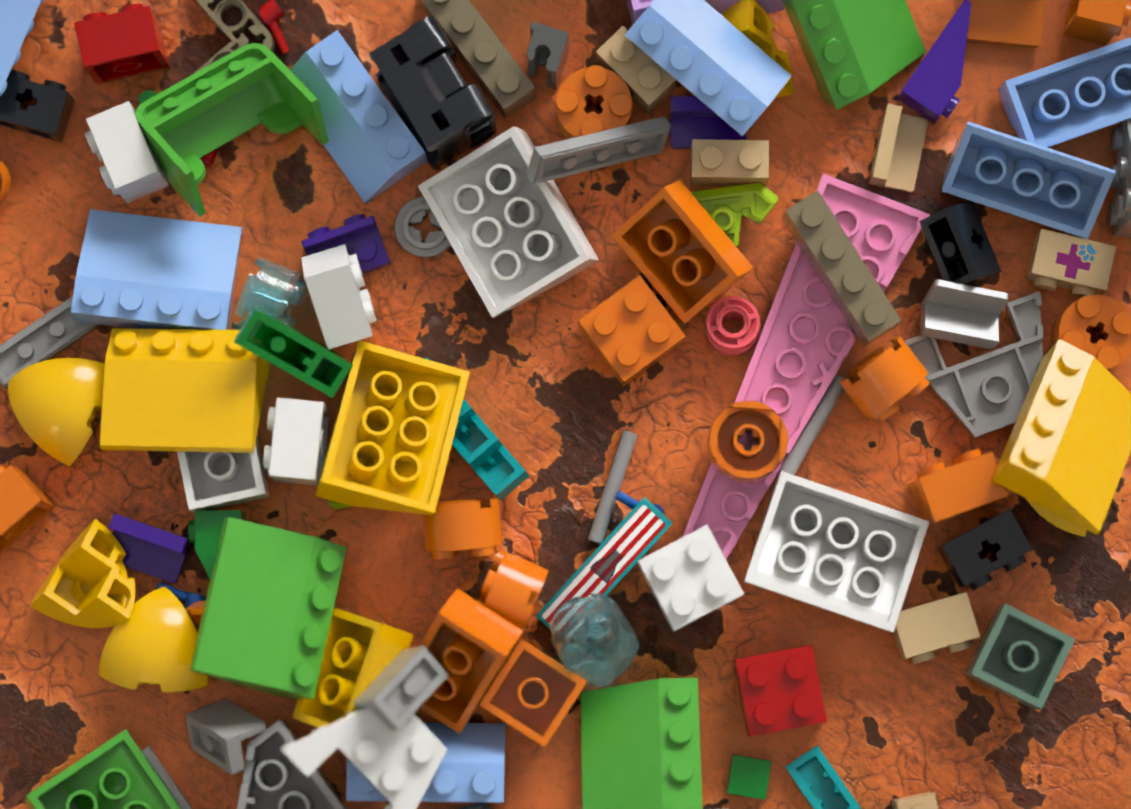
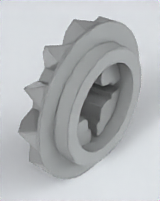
M424 197L413 199L405 204L399 211L395 222V232L401 246L408 253L420 258L438 256L451 245L443 230L429 232L425 243H422L421 232L414 227H409L410 225L422 224L426 214L429 213L431 225L437 227V229H442Z

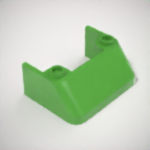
M259 43L247 44L144 101L135 112L146 142L170 185L199 217L206 213L197 186L204 180L206 175L204 164L199 158L261 123L269 131L277 134L291 132L303 125L322 145L329 142L318 98L267 46Z

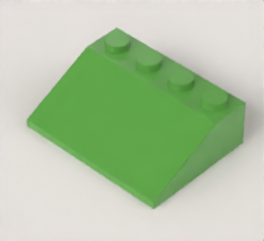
M782 0L821 96L826 103L836 110L870 94L926 52L906 0Z
M226 517L223 523L190 671L286 699H314L347 547L306 534Z
M658 678L580 693L582 809H703L698 678Z
M126 729L26 795L25 803L29 809H180Z

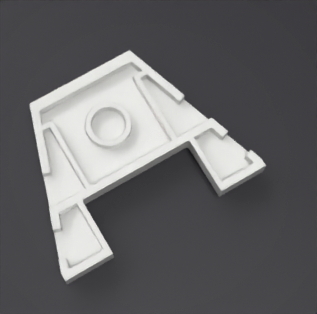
M371 707L355 709L347 713L346 717L328 726L324 725L312 731V734L296 742L292 741L280 749L308 777L338 748L389 801V804L384 809H417L448 750L415 714L399 730L391 731Z

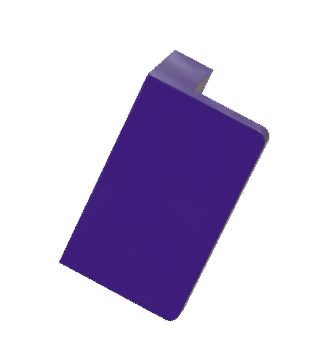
M671 96L670 146L672 149H690L692 139L746 140V133L743 136L740 135L696 96Z
M114 513L109 528L113 529L112 534L126 553V556L123 558L124 566L171 583H176L191 545L189 539Z

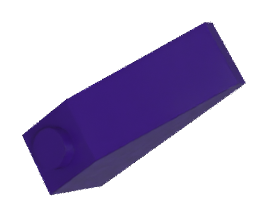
M968 0L963 1L897 98L933 124L936 123L941 115L948 119L960 101L954 95L960 88L971 11V2Z

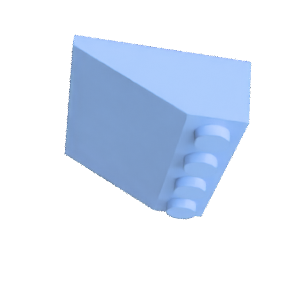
M90 209L72 299L71 314L75 322L133 329L229 330L242 227Z

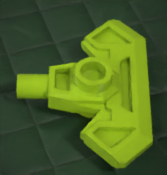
M760 182L691 192L737 248L739 247L742 215L761 224L778 202V196Z

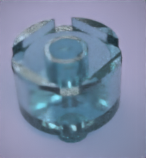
M259 257L254 265L261 268L257 276L249 273L236 305L234 314L240 316L241 319L240 321L232 322L231 327L234 330H241L253 308H256L294 328L296 319L291 317L295 305L303 304L308 292L307 284L303 281L304 274Z
M590 594L591 597L581 599L577 596L565 602L555 613L550 629L552 632V644L569 674L574 672L587 680V684L605 687L610 685L615 678L624 673L631 665L639 649V643L632 626L615 601L602 594Z

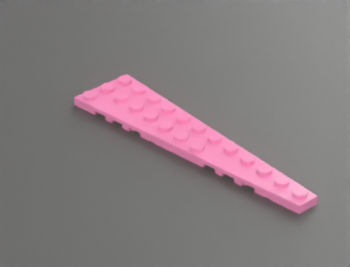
M823 174L816 191H819L884 292L922 229L919 221L929 217L930 214ZM797 242L734 402L758 401L773 409L787 429L788 447L786 454L778 467L770 475L755 482L731 480L717 471L711 462L683 534L684 537L708 525L725 559L730 555L857 339L856 334ZM744 433L742 439L737 440L738 443L743 444L745 451H750L753 445H757V441L751 440L750 433Z

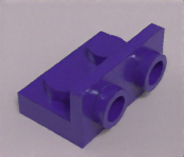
M358 214L349 217L343 221L344 226L331 231L329 227L315 229L307 234L308 239L301 241L307 256L345 244L349 255L356 253L362 274L391 264L374 216L366 218L365 214Z

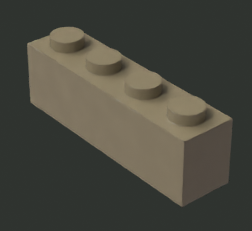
M416 0L428 17L434 16L457 56L505 119L536 97L535 86L470 0Z
M819 191L785 210L782 217L783 222L863 347L896 328L902 320Z

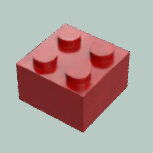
M140 3L129 4L120 9L121 12L106 15L104 12L90 13L83 17V21L74 23L83 66L96 84L170 68L161 24L150 6L144 7Z
M812 645L733 660L747 736L751 737L827 722Z

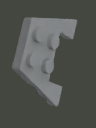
M1039 291L1008 302L1005 306L1018 342L954 366L946 367L935 338L919 335L905 340V343L928 371L926 379L930 382L929 386L973 439L1016 423L1043 358V324H1041L1040 310L1042 303Z

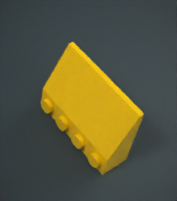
M112 328L104 367L100 432L101 450L254 453L270 362L234 342L240 330Z
M1059 339L1040 362L992 481L1097 535L1101 530L1131 452V393L1094 356Z
M358 340L351 359L353 366L347 374L315 496L354 507L434 515L470 372Z

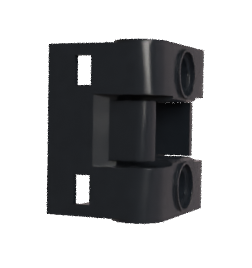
M434 16L418 21L407 31L369 53L371 60L375 62L379 69V72L376 74L379 84L402 121L425 151L427 161L433 171L468 149L487 141L496 133V117L478 86L476 84L470 86L466 84L455 66L456 53Z

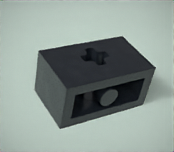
M11 70L6 80L7 88L0 96V126L62 143L75 102L70 93L66 91L67 87L52 80H45L44 84L32 82L29 75ZM32 98L37 101L36 105H29L26 110L23 106L24 101L31 102Z
M973 201L949 206L919 221L944 281L972 286L1002 272Z
M1010 509L937 548L958 587L962 588L970 585L972 591L992 581L990 573L1003 566L1005 571L1008 572L1027 562L1024 554L1033 550ZM981 543L985 547L992 545L995 552L990 555L992 561L988 558L981 559L978 552L983 549Z

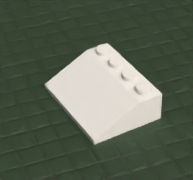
M514 126L418 186L492 318L555 287L599 261L554 180L532 184L527 177L534 145L525 130Z
M781 471L777 476L744 582L893 633L930 521Z

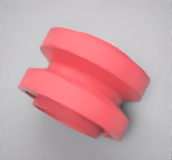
M735 296L717 301L710 308L706 319V335L710 345L717 352L726 356L743 355L755 346L760 332V317L754 305L744 298ZM728 320H737L743 325V329L738 333H729L724 330L723 324Z

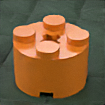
M592 65L573 72L561 84L556 96V120L558 128L566 140L630 124L632 97L626 83L613 71L599 65ZM590 103L593 106L601 105L600 114H597L595 111L588 114L587 105Z
M1104 295L1084 296L1068 306L1055 320L1051 331L1052 346L1061 339L1094 356L1110 371L1124 362L1131 353V313L1123 304L1111 297ZM1091 329L1096 330V336L1100 338L1095 343L1090 342L1091 335L1087 333Z
M900 335L890 340L894 347L890 346L885 350L880 346L848 372L852 377L851 380L842 378L839 381L841 387L866 419L885 420L899 409L897 401L907 395L911 397L917 395L930 384L926 379L928 371Z
M750 400L736 402L724 409L713 422L707 441L708 453L716 470L727 478L738 482L759 481L770 475L783 460L788 447L787 429L778 414L768 405ZM744 433H750L751 440L757 441V445H753L750 451H745L743 444L737 442V440L742 439Z
M484 498L441 501V504L436 506L434 515L422 514L425 551L432 552V559L455 558L459 550L470 549L471 556L494 555V552H497L496 546L503 545L499 498H491L490 505H485Z
M498 550L477 602L512 623L524 633L549 570L510 553Z

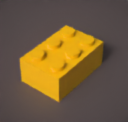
M334 608L314 699H298L292 718L320 728L346 717L347 713L357 709L353 704L356 698L402 650L409 649L414 634Z

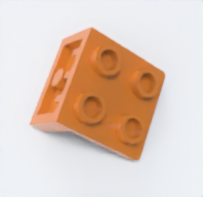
M968 0L971 2L967 41L1033 48L1040 46L1045 0Z

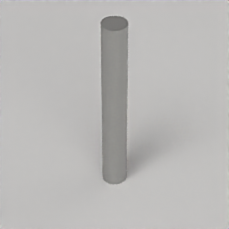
M835 375L779 473L783 471L792 475L796 474L844 391L839 384L842 377Z
M623 430L590 530L589 541L601 544L604 540L616 503L614 497L621 488L638 436L637 434Z

